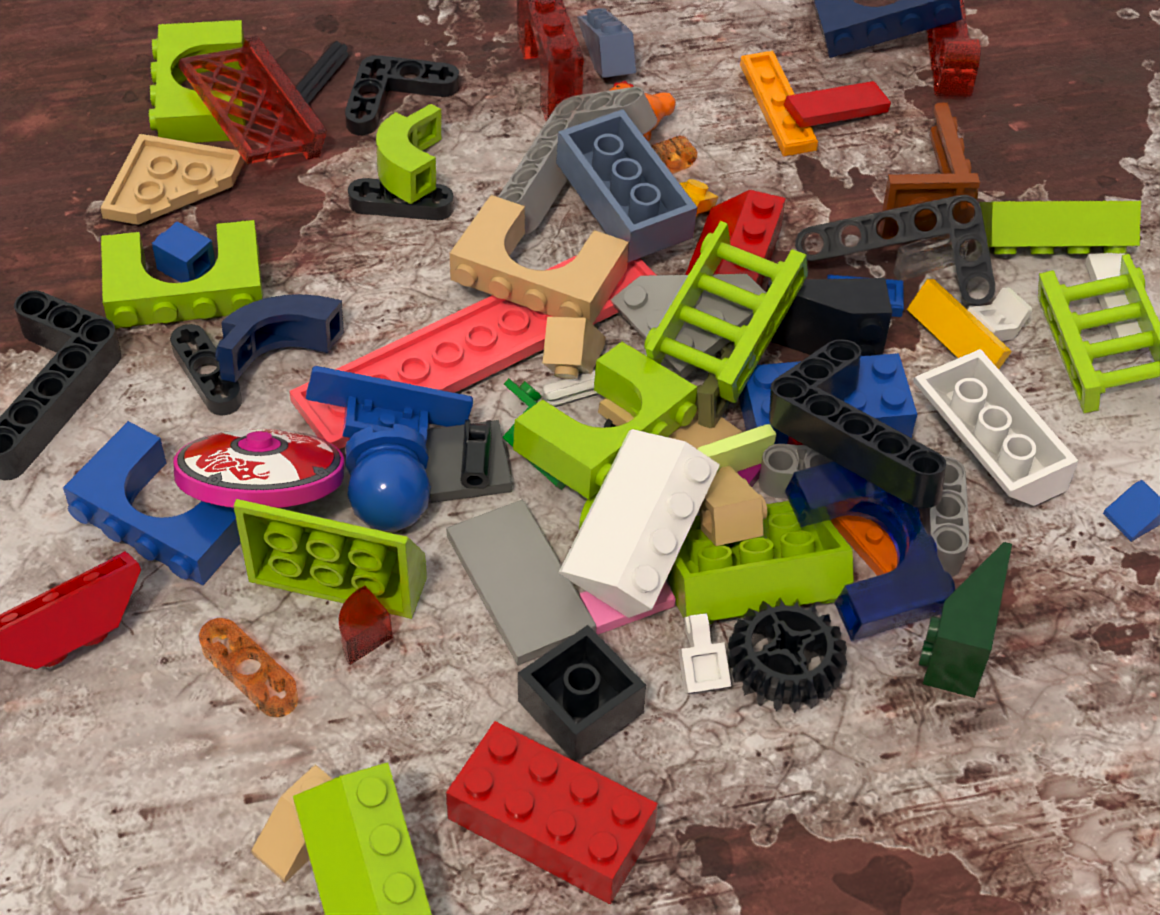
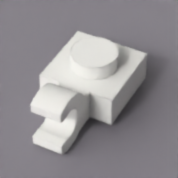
M707 613L684 617L686 635L691 646L690 648L678 649L684 692L693 693L731 687L725 643L711 644Z

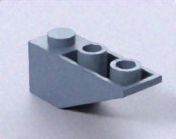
M604 8L590 9L587 11V15L577 16L594 69L602 78L636 73L633 31Z

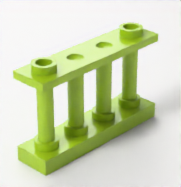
M720 221L714 233H708L701 246V255L657 328L653 327L649 331L644 343L647 357L661 364L667 354L716 375L715 378L718 380L721 398L736 403L808 276L806 254L792 249L785 262L779 261L778 264L732 246L728 224ZM724 259L771 278L772 284L766 294L761 293L757 295L712 277L721 260ZM707 291L753 310L754 316L748 326L738 327L697 310L694 306L702 292ZM686 322L734 342L735 349L729 358L725 357L721 360L680 343L675 338Z
M1130 254L1121 256L1119 276L1066 287L1065 284L1060 285L1054 270L1039 273L1038 300L1083 414L1099 410L1100 394L1105 393L1107 388L1160 377V322L1146 293L1143 271L1140 267L1135 268ZM1122 290H1124L1129 302L1127 305L1078 315L1077 312L1071 313L1069 309L1070 302ZM1135 318L1142 332L1092 344L1089 341H1083L1080 335L1081 330ZM1147 347L1154 359L1152 363L1102 373L1100 370L1095 371L1092 365L1093 359Z

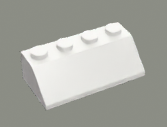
M981 349L914 378L915 385L1009 497L1035 506L1068 490L1078 460Z
M634 429L628 431L610 471L558 573L628 618L652 610L720 464L685 441Z

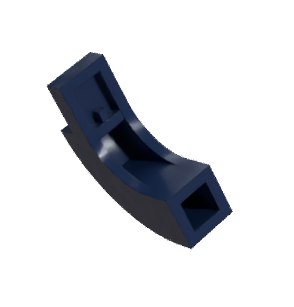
M293 294L265 298L237 309L221 322L223 339L219 341L215 354L216 360L219 362L221 379L236 382L258 356L277 348L302 347L328 353L344 333L342 300L318 295Z

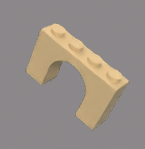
M490 195L449 253L451 280L463 286L494 295L497 298L528 307L533 311H539L553 317L586 318L593 324L627 270L629 242L593 230L578 255L567 265L552 270H533L523 267L509 256L525 234V206Z

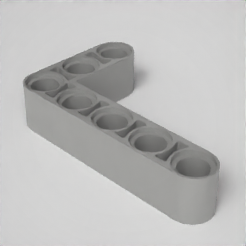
M630 87L572 96L556 106L498 196L499 198L525 206L524 236L537 229L568 180L556 163L558 131L624 109L642 135L654 128L658 120L642 88Z
M774 444L764 451L759 486L765 494L775 498L801 499L812 497L815 501L850 504L866 497L875 506L922 509L925 564L937 577L951 578L957 575L962 568L969 545L967 484L965 468L955 458L943 456L946 460L942 499L939 504L931 508H917L805 445Z

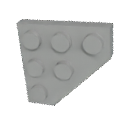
M748 274L712 275V277L754 294H766ZM688 275L639 276L610 300L614 308L646 340L649 331L653 327L657 328ZM707 291L702 292L694 306L697 310L738 327L748 326L754 316L753 310ZM686 322L675 338L676 341L711 356L730 342V340ZM667 354L664 357V360L682 378H686L698 368Z

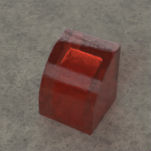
M365 585L347 598L339 613V630L344 657L347 663L351 665L392 639L393 635L390 613Z

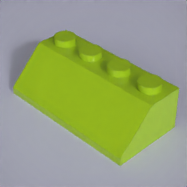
M1141 201L979 202L982 209L988 246L994 247V254H1017V247H1031V254H1053L1054 246H1067V254H1090V246H1104V253H1127V246H1140Z
M388 762L339 776L293 796L325 915H432Z

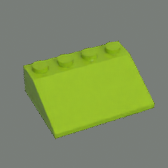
M812 497L766 504L767 518L763 519L764 536L715 546L700 529V516H696L668 574V581L676 598V606L683 619L684 617L707 613L709 624H712L715 620L725 618H744L748 608L759 612V607L763 601L771 607H775L779 598L782 599L785 605L792 606L797 599L800 605L815 602L833 603L839 598L854 596L853 549Z
M236 499L233 507L249 582L412 619L427 579L425 553L409 537Z

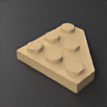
M139 134L100 208L103 219L139 225L233 187L244 164L243 151Z

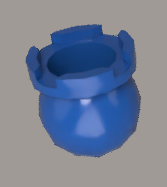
M393 424L394 430H381L373 432V426H369L353 434L346 442L345 466L350 474L347 496L354 515L371 529L387 532L399 531L414 525L428 508L431 484L425 470L429 459L425 438L414 428L401 424Z

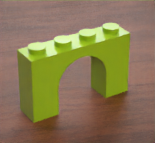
M242 20L158 24V39H152L153 58L157 62H151L152 81L156 83V85H150L152 107L155 106V109H149L151 130H157L158 137L191 143L246 140V113L242 89L196 91L181 86L186 79L199 73L246 69V46Z
M255 221L216 224L218 258L215 265L205 275L183 283L163 282L153 278L146 272V258L140 232L101 236L102 294L107 319L113 322L115 328L229 316L247 304L262 300L263 290Z
M624 342L619 343L596 360L594 391L629 412L634 417L631 421L616 427L601 428L588 426L574 420L542 399L516 418L514 423L513 450L587 499H590L599 492L628 431L634 429L669 437L681 426H687L693 420L697 411V406L695 405L697 386Z

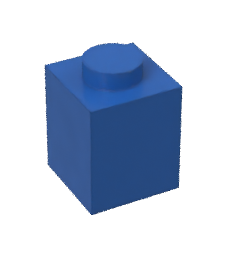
M178 221L152 242L157 270L180 283L192 281L205 275L216 263L212 240Z

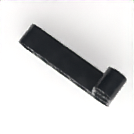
M958 195L810 226L803 229L795 240L796 250L806 254L807 260L821 261L950 234L960 291L963 298L973 305H982L989 302L996 291L982 209L979 202L969 195ZM962 202H968L975 208L974 218L966 224L958 223L953 216L955 207ZM930 210L935 213L937 223L930 231H920L916 226V217L920 212ZM886 218L895 219L899 225L897 235L891 239H883L878 232L880 222ZM848 226H856L861 232L859 243L853 247L845 246L841 240V234ZM813 233L819 234L824 241L822 250L815 255L809 254L805 249V240ZM967 240H976L982 246V254L975 261H966L960 254V248ZM983 277L988 281L989 292L984 298L975 299L969 295L967 285L972 278Z
M37 290L28 291L18 296L14 302L15 312L24 338L52 350L56 354L0 416V480L3 481L18 478L27 470L121 359V349L112 321Z
M842 339L831 341L772 382L769 422L775 429L914 507L931 508L939 504L942 499L945 478V458L931 448L842 401V399L858 387L861 348L855 342Z

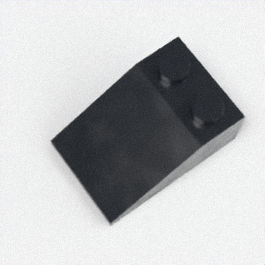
M806 279L770 342L811 355L827 343L842 339L859 345L861 356L883 355L892 316L886 279ZM771 280L767 282L766 293L772 284Z

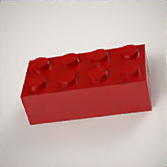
M496 721L493 722L446 791L449 820L610 905L651 838L656 826L658 803Z

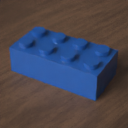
M899 353L861 356L858 387L842 399V401L912 438L918 414ZM801 361L763 364L755 367L738 397L746 431L770 424L771 384L776 378ZM771 425L777 434L774 444H787L788 435Z

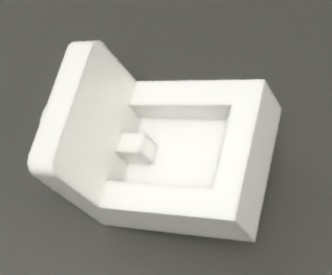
M1009 287L1002 288L992 304L972 306L967 309L1001 341L1014 340L1032 313V308Z

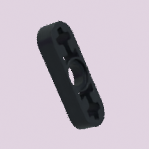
M360 178L354 180L348 186L349 206L354 212L359 214L438 221L450 217L454 211L453 192L449 187L441 184H436L434 191L420 198V203L417 200L412 204L409 202L397 203L392 201L396 196L383 186L380 179Z
M185 324L176 328L170 337L173 354L208 410L213 414L221 416L236 412L242 404L240 385L238 381L230 382L221 379L219 362H217L215 356L216 348L204 329L195 324ZM186 342L196 345L197 352L192 354V349ZM205 364L217 367L209 374H199L196 372L198 367ZM220 385V389L227 397L223 398L220 394L216 395L215 387Z

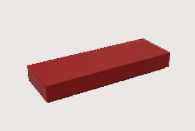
M870 81L788 95L783 106L797 125L803 128L887 113L891 102L876 82Z

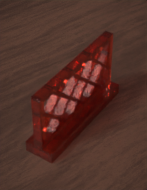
M258 36L245 38L242 48L180 58L178 67L247 164L297 153H303L307 160L320 157L327 130ZM238 61V65L243 72L224 64ZM203 68L214 72L211 78L196 72L195 69ZM219 75L236 80L238 83L235 87L217 79ZM243 84L255 87L260 95L241 88ZM212 89L231 96L229 102L214 97L211 93ZM236 98L256 105L254 110L252 111L234 104ZM260 108L270 110L274 113L277 119L271 118L258 112ZM229 114L248 120L247 126L231 121L228 117ZM253 123L273 129L272 134L269 135L252 129ZM278 132L289 135L293 141L288 142L279 139L276 135ZM246 139L265 144L266 147L252 150Z

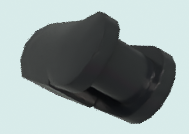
M465 419L460 478L465 488L484 489L488 485L492 441L491 420H486V424H471L470 419Z

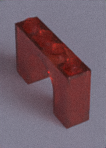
M517 0V39L524 59L539 57L540 106L547 122L560 102L572 96L583 95L584 57L563 0Z

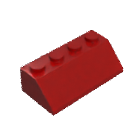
M748 190L711 207L685 275H689L701 255V246L708 233H714L720 221L728 224L732 246L770 261L781 232L786 198ZM724 259L721 260L714 274H748L760 287L765 277Z

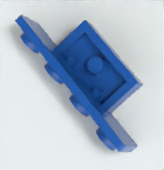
M320 366L312 368L306 390L307 400L345 407L342 436L349 438L356 432L369 426H373V432L381 430H394L393 424H401L414 428L425 438L426 445L428 423L445 427L464 425L465 419L469 418L473 406L472 396Z

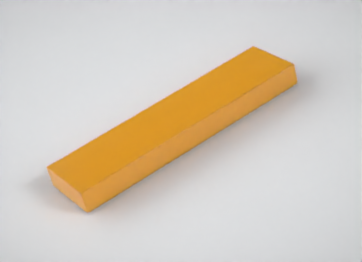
M774 51L741 56V69L782 155L789 156L817 151L818 140L811 126L800 128L783 106L786 96L794 95V92Z

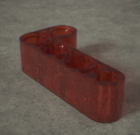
M960 0L962 20L926 30L935 96H972L980 63L981 44L980 39L969 38L963 0Z

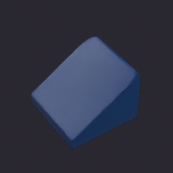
M1140 480L1104 510L1103 514L1132 542L1160 525V496L1143 480Z

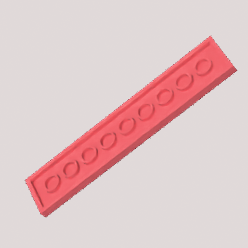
M576 256L546 270L563 267L575 259ZM641 258L628 262L626 272L593 325L619 313L614 308L610 299L639 276L656 275ZM492 295L335 370L456 393L543 350L547 317L553 316L533 311L528 307ZM308 383L289 391L292 404L318 438L330 442L338 449L346 447V442L350 438L342 436L345 407L307 400L306 390Z

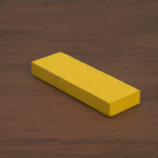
M927 279L907 308L957 358L981 349L992 363L1000 369L1012 352L935 279Z

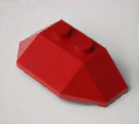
M124 551L112 559L0 614V660L33 669H38L42 666L51 667L65 660L68 656L67 653L83 645L92 646L103 641L108 636V632L119 627L141 572L139 563Z

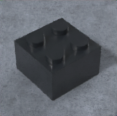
M589 625L518 672V702L575 762L644 713L646 684Z

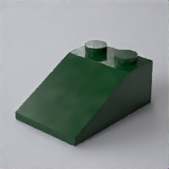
M1003 542L945 600L940 617L931 616L926 640L923 642L918 663L919 666L926 667L923 685L975 698L992 650L1012 549L1011 543Z

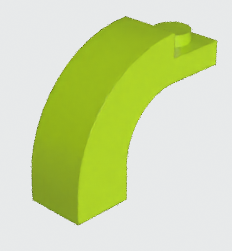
M429 104L408 117L395 112L384 120L376 134L378 177L388 191L411 204L436 189V157L423 150L441 140V108Z

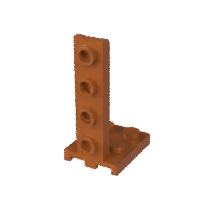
M948 103L935 104L934 115L937 125L933 126L930 130V139L941 174H888L882 211L958 195H969L977 200L978 188L980 186L978 173H971L970 160L964 157V140L962 137H958L957 118L952 117ZM968 202L958 204L953 211L954 219L961 224L970 222L974 216L975 208ZM924 210L916 217V226L923 232L932 230L937 223L935 213L930 210ZM893 218L882 220L879 229L880 236L883 239L894 238L899 231L897 221ZM950 234L914 242H951Z

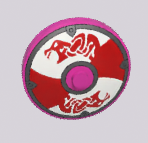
M243 429L208 435L183 446L176 453L173 461L174 481L180 490L198 500L225 507H233L236 499L276 508L305 504L329 495L342 484L344 479V456L335 445L316 436L279 429Z

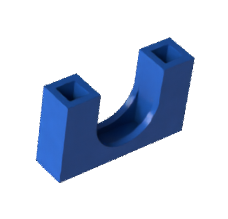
M127 421L63 487L68 503L67 509L78 522L82 524L90 523L98 527L109 539L115 542L123 541L134 547L145 559L149 561L155 559L168 566L179 578L185 580L190 578L203 586L241 544L234 508L201 501L191 510L173 517H152L133 508L132 505L138 493L166 465V459L160 437Z

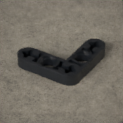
M381 55L365 58L360 64L345 109L346 128L349 132L358 136L374 132L378 127L389 91L438 97L454 95L460 89L459 70L452 64ZM375 72H377L376 79L371 77L375 74ZM405 74H417V75H418V76L415 77V78H403V77H402V76L405 75ZM373 92L377 94L376 96L369 98L360 96L363 93ZM362 111L366 112V115H364L363 118L360 119Z

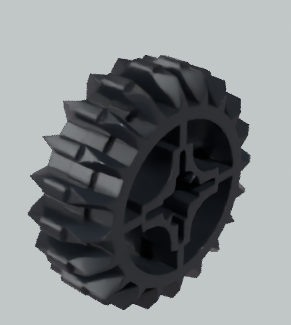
M779 598L775 607H771L763 601L759 607V612L748 608V611L744 614V620L738 619L734 625L732 636L729 637L727 661L729 668L733 669L732 676L734 682L743 683L742 690L744 691V696L756 692L758 705H761L766 700L773 701L775 711L781 708L782 703L789 704L795 713L799 709L800 702H803L812 709L816 705L817 698L826 701L831 695L832 689H837L840 685L842 673L845 672L847 665L845 656L847 650L846 641L840 639V626H830L831 619L829 614L818 617L815 604L807 610L800 608L801 605L798 599L792 606H787ZM767 638L769 643L763 646V650L754 653L753 647L761 640ZM819 656L821 663L813 670L808 671L806 664L811 662V658Z

